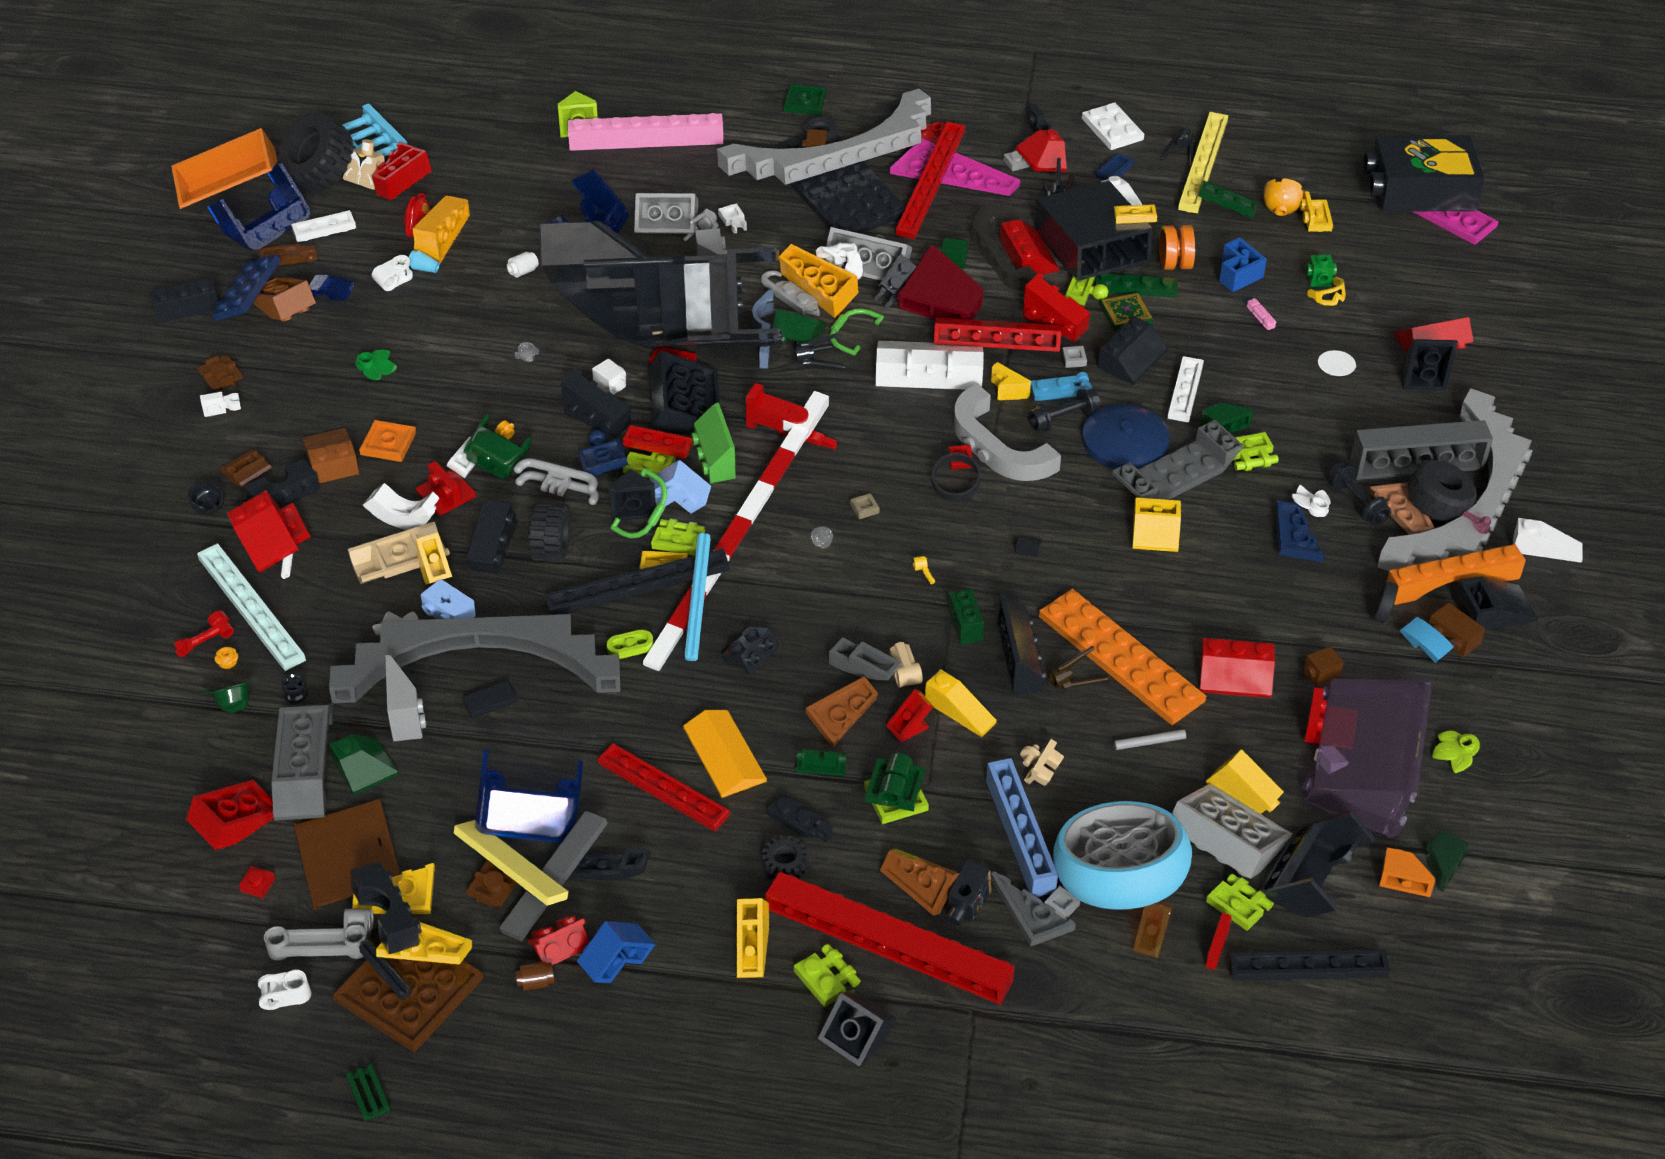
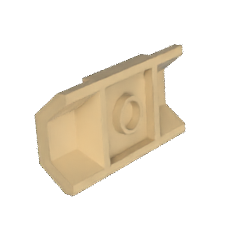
M435 522L349 548L350 560L360 584L382 578L383 576L388 578L419 568L415 539L438 533ZM442 543L445 556L447 557L450 555L448 548L445 549Z

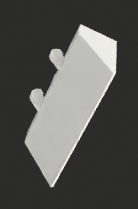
M878 341L876 386L968 389L978 384L982 387L983 347L934 344L929 342Z

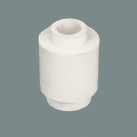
M524 252L508 260V272L517 278L532 272L539 265L538 259L533 252Z

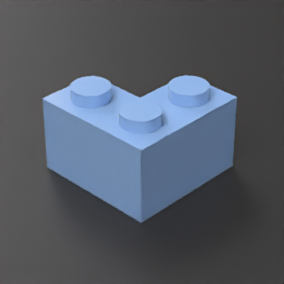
M678 460L657 473L664 480L667 487L665 506L676 501L691 514L706 505L711 485L682 461ZM650 478V481L655 485L657 505L662 497V489L655 479Z

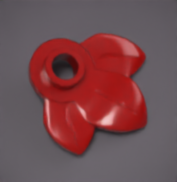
M943 122L926 124V129L921 130V139L923 138L937 144L946 124Z

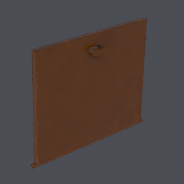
M380 799L326 815L325 818H316L300 824H293L315 911L318 907L354 896L351 890L350 870L380 861L385 871L389 870L391 877L401 875Z

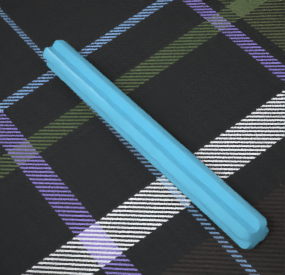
M700 533L697 538L685 647V659L687 661H696L698 659L710 548V535L707 533Z

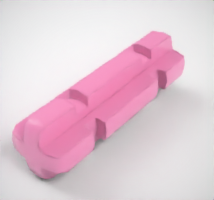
M1255 298L1248 301L1247 308L1267 330L1274 329L1276 327V320Z

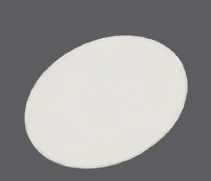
M1327 351L1318 358L1319 367L1330 375L1345 376L1352 373L1356 368V362L1353 357L1342 351Z

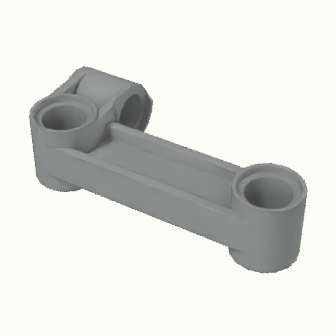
M372 908L345 909L344 928L285 930L279 926L272 927L264 934L268 955L271 959L277 961L297 956L348 955L355 959L362 958L364 956L360 953L359 945L371 939L373 910Z

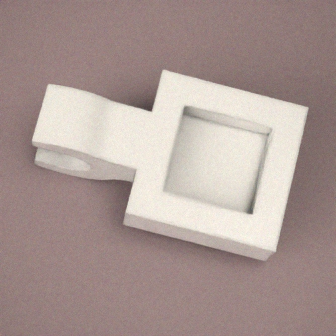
M222 392L200 395L205 417L226 413V408L230 410L241 409L238 393H232L227 396H223Z

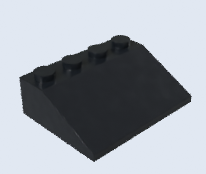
M661 350L649 367L652 426L669 432H694V423L715 403L720 405L717 369Z

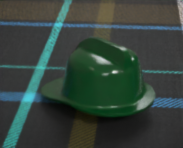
M252 682L227 688L200 691L199 694L211 693L220 709L228 713H234L246 709L249 701L248 685L252 684Z

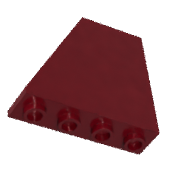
M931 245L929 250L923 253L921 262L916 264L917 268L913 274L907 278L905 286L900 288L897 295L899 309L934 320L936 318L974 320L983 305L984 289L936 246Z

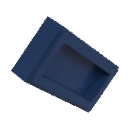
M1117 153L1096 171V177L1102 180H1107L1112 176L1121 177L1134 166V160Z

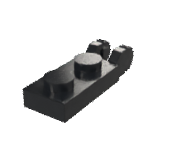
M902 254L899 255L878 286L879 289L873 298L878 301L886 292L889 297L884 302L883 307L888 309L897 298L900 288L905 286L907 278L913 274L917 266Z

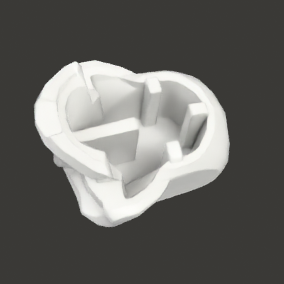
M838 243L833 246L817 248V257L825 258L827 262L856 275L858 280L862 277V261L855 243Z

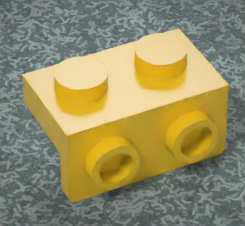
M1305 191L1304 199L1301 200L1300 210L1303 211V223L1307 224L1308 231H1332L1333 222L1327 200H1311L1309 191Z

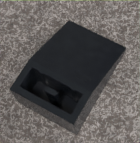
M1475 577L1459 581L1455 595L1457 605L1463 613L1483 626L1485 630L1538 620L1519 585L1486 577Z

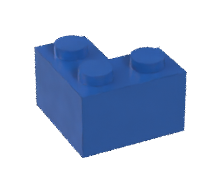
M1240 237L1224 245L1219 282L1231 292H1235L1264 278L1267 259Z
M605 921L598 928L591 942L585 946L577 962L594 982L611 983L625 963L642 964L656 944L638 924Z

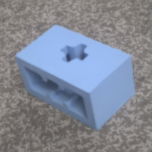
M439 579L421 594L422 609L428 616H433L436 619L474 618L476 616L474 600L442 579Z

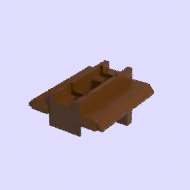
M217 355L205 360V364L197 368L212 390L221 388L224 391L225 387L230 385L234 387V382L243 378L235 362L229 356L219 358Z
M250 450L220 468L221 472L227 475L228 480L234 485L241 487L252 480H258L260 475L272 469L271 465L265 461L264 456H260L256 450Z
M486 861L479 872L476 871L475 879L465 893L477 899V903H485L490 908L492 906L501 908L517 882L493 863Z

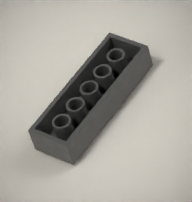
M1485 420L1357 430L1350 464L1357 468L1356 480L1412 476L1421 463L1432 460L1447 461L1458 466L1462 471L1484 470L1493 437Z

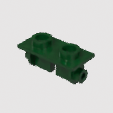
M803 748L802 751H797L796 772L845 776L847 754H842V751H824V754H821L820 751L805 750Z

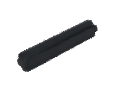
M366 940L359 945L360 953L400 999L405 1000L412 994L409 984L384 957L376 956L377 947L372 941Z

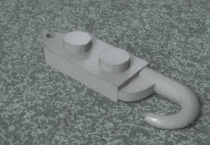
M773 270L767 271L762 275L761 283L767 289L774 290L775 296L801 315L820 316L818 300L791 281H781L774 284L768 279L770 276L781 277L782 273Z

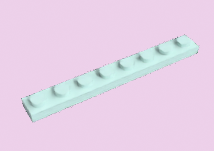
M219 544L197 553L200 562L284 671L306 661L305 654Z

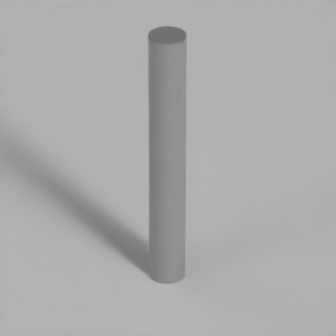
M1183 729L1114 741L1115 750L1186 739V732Z

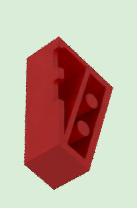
M398 142L395 152H390L386 163L382 162L371 176L377 195L392 200L404 190L409 189L418 180L423 179L432 170L425 150Z
M1038 273L1025 286L1023 317L1037 324L1061 325V335L1076 341L1089 327L1090 312L1071 297L1067 299L1058 292L1059 288L1056 285H1049L1043 280L1044 276Z

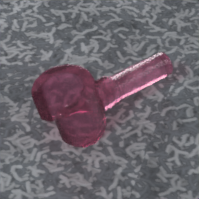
M1468 511L1464 512L1463 516L1477 524L1476 529L1479 533L1487 534L1491 529L1489 526L1491 524L1490 517L1484 516L1480 518Z

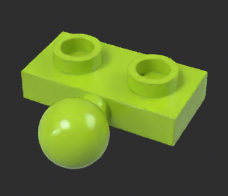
M1073 276L1065 297L1067 299L1071 297L1080 305L1085 306L1089 294H1092L1097 300L1105 299L1108 296V288L1103 284L1093 286L1095 277L1077 281Z

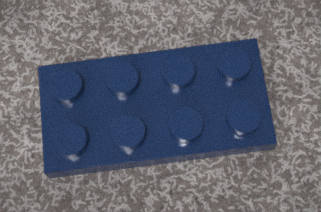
M275 254L269 257L263 256L256 261H247L242 266L243 269L240 274L234 278V283L225 291L223 299L216 304V309L212 314L214 319L219 321L246 313L280 263L279 257Z

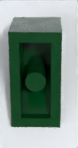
M1220 402L1203 409L1200 425L1203 426L1216 420L1230 434H1234L1251 426L1253 410Z

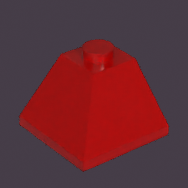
M1053 129L1039 130L1016 147L1018 153L1034 171H1056L1057 158L1060 157L1061 172H1066L1065 143L1057 131Z

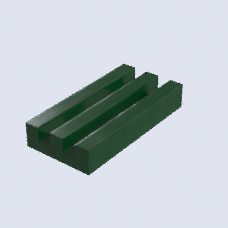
M372 1064L367 1065L365 1070H362V1068L356 1069L357 1073H346L348 1083L364 1122L390 1112V1107ZM370 1076L382 1108L378 1109L365 1077ZM360 1080L372 1112L367 1113L355 1081Z

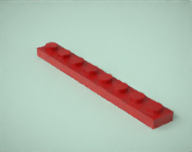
M946 122L896 228V235L915 240L965 133L964 125Z

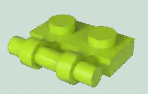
M1266 432L1236 437L1243 444V448L1233 459L1241 460L1234 463L1236 471H1250L1254 467L1262 466L1265 468L1270 467L1271 464L1278 463V456L1276 454L1269 456V453L1273 452V445ZM1259 456V458L1251 459L1250 457Z
M672 518L669 520L661 519L660 527H657L651 542L652 549L688 553V555L695 556L697 538L700 533H705V526L697 525L695 522H689V524L682 523Z
M1231 874L1227 882L1232 886L1222 881L1207 896L1206 902L1221 913L1230 914L1232 921L1248 931L1263 916L1264 909L1260 906L1269 911L1273 907L1274 902L1269 900L1261 890L1257 891L1248 885L1249 882L1243 877L1238 878Z
M826 944L821 951L826 956L822 960L814 953L794 965L796 975L824 1007L836 1001L841 992H846V988L843 986L845 983L849 982L852 987H856L860 983V979L856 976V970L851 965H847L842 959V954L837 949H833L830 944ZM833 966L840 972L836 976L829 970Z

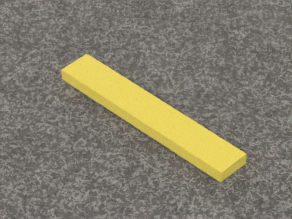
M476 820L455 825V835L548 906L567 899L568 891Z

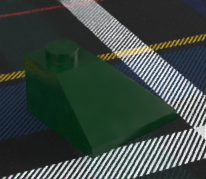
M350 734L329 744L333 763L353 795L399 775L377 739Z

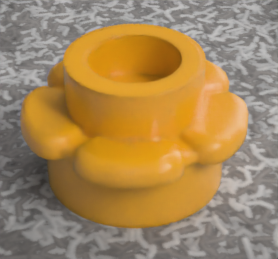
M506 420L502 421L495 429V433L509 440L515 432L513 430L514 424H510Z
M231 647L221 648L216 652L215 662L224 669L234 667L238 659V653Z

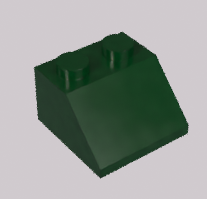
M777 309L772 328H779L781 330L782 341L788 342L789 339L796 340L795 345H801L802 342H809L820 338L827 323Z

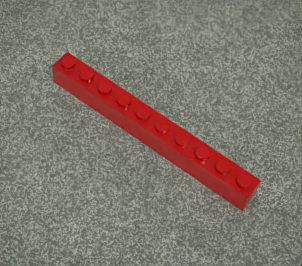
M779 872L766 893L769 911L997 1004H1002L1013 982L1015 966L1005 960H998L980 950H973L955 940H948L938 936L933 931H926L914 926L910 922L891 917L888 913L876 911L863 903H856L838 893L824 890L816 884H809L799 880L793 875Z

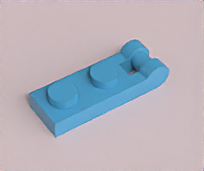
M1080 372L1076 376L1031 381L1030 390L1034 401L1077 397L1078 389H1091L1092 385L1089 383L1088 374Z

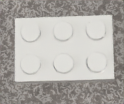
M1116 103L1082 112L1083 121L1110 150L1144 140V133Z

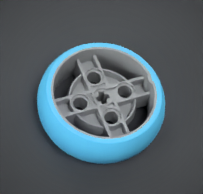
M1119 801L1090 807L1070 818L1057 836L1053 862L1061 883L1078 900L1106 909H1133L1159 902L1170 896L1180 887L1191 865L1192 848L1189 836L1183 825L1170 812L1148 803Z

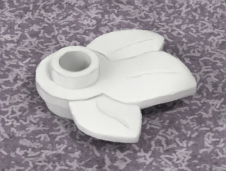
M1299 485L1296 494H1292L1294 501L1300 506L1307 508L1313 516L1324 517L1328 514L1331 501L1324 490H1320L1313 495L1303 486Z

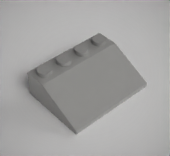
M1211 783L1177 801L1172 813L1183 825L1189 840L1198 849L1209 852L1219 862L1228 864L1236 869L1238 874L1250 879L1262 872L1293 835L1288 830Z

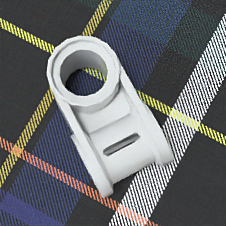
M399 255L377 266L372 272V278L385 291H391L395 287L410 281L413 273L409 268V257Z
M300 970L267 974L258 980V987L261 989L259 1006L263 1009L274 1010L279 1007L302 1004L311 997L312 992L307 977Z

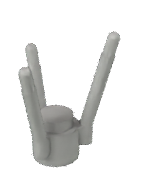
M705 209L689 222L694 224L698 221L695 230L699 228L702 230L717 229L719 226L716 223V214L708 209ZM687 234L683 240L687 241L693 234Z

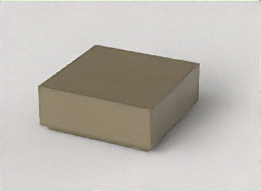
M871 493L850 499V505L858 519L879 514L880 508Z

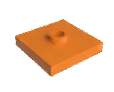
M374 420L359 449L360 455L402 462L417 433L416 427Z

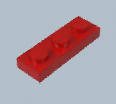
M633 425L629 426L623 438V446L686 459L693 445L692 438Z

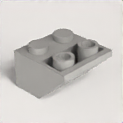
M720 228L695 230L696 256L727 254L725 236L721 237Z

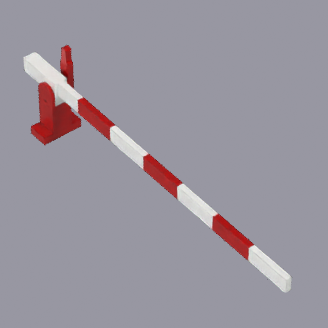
M755 383L746 396V427L754 429L757 424H761L778 430L781 435H787V437L714 549L715 551L724 548L728 562L804 441L817 446L822 445L836 449L837 440L814 431L815 426L829 406L828 395L814 391L805 406L802 407L763 393V385ZM721 573L706 577L704 600ZM692 585L643 660L644 666L660 671L686 630L689 620Z

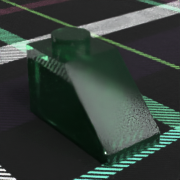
M1444 830L1440 831L1437 838L1432 836L1426 847V850L1429 851L1426 862L1431 874L1435 877L1438 890L1444 892L1465 859L1470 844Z

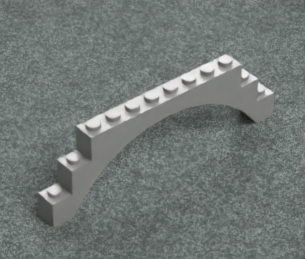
M921 89L903 93L898 108L883 123L858 136L827 145L791 149L758 148L739 144L724 146L717 149L718 166L729 176L743 171L750 173L756 180L775 175L786 185L920 144L921 130L926 129V116L931 115V97Z
M1470 388L1463 401L1460 418L1464 422L1485 420L1493 437L1487 458L1489 469L1488 486L1483 495L1461 517L1442 527L1419 534L1389 537L1381 551L1378 568L1389 571L1414 564L1479 552L1483 550L1481 545L1486 546L1490 537L1489 530H1494L1498 520L1496 516L1501 517L1505 507L1503 502L1508 503L1512 493L1510 489H1515L1519 479L1517 475L1521 476L1526 466L1524 461L1529 462L1533 450L1529 449L1532 440L1513 434L1514 428L1511 427L1513 418L1495 412L1496 406H1493L1494 396Z

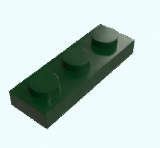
M1203 180L1198 196L1202 197L1205 201H1212L1225 209H1232L1242 216L1253 218L1257 210L1258 202Z

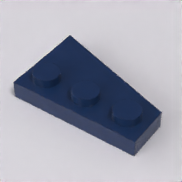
M1277 501L1275 514L1278 555L1323 562L1325 555L1322 550L1318 549L1316 545L1317 539L1315 535H1311L1308 529L1309 523L1300 505Z

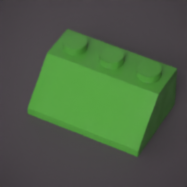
M715 403L694 423V432L691 433L692 443L694 446L697 445L696 453L698 460H702L703 475L708 476L710 483L736 479L735 447L720 405Z

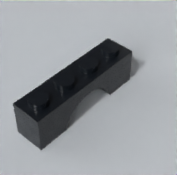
M380 861L350 870L351 890L359 904L377 906L386 911L383 916L378 918L379 938L388 954L418 946V934L421 933L420 922L417 918H413L408 902L402 900L399 887L393 885L389 870L385 871Z

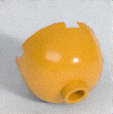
M1273 179L1266 183L1264 187V203L1271 212L1278 216H1285L1297 211L1302 204L1301 200L1304 196V190L1302 191L1300 183L1290 179H1282L1281 182H1275L1276 179Z

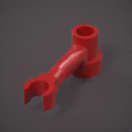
M223 611L212 613L208 618V624L211 628L190 639L186 638L175 642L173 645L177 649L175 650L179 657L187 655L195 646L218 634L222 638L230 637L234 629L230 625L226 614Z

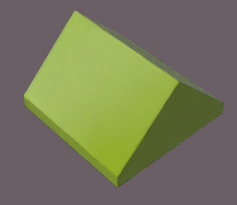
M575 91L558 103L560 136L569 137L568 120L598 118L596 101Z

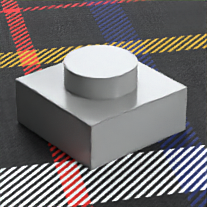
M1018 151L1004 154V162L1011 171L1030 166Z
M1083 346L1063 347L1062 356L1066 368L1087 365Z
M1059 886L1044 904L1056 909L1055 913L1066 920L1080 905V900Z

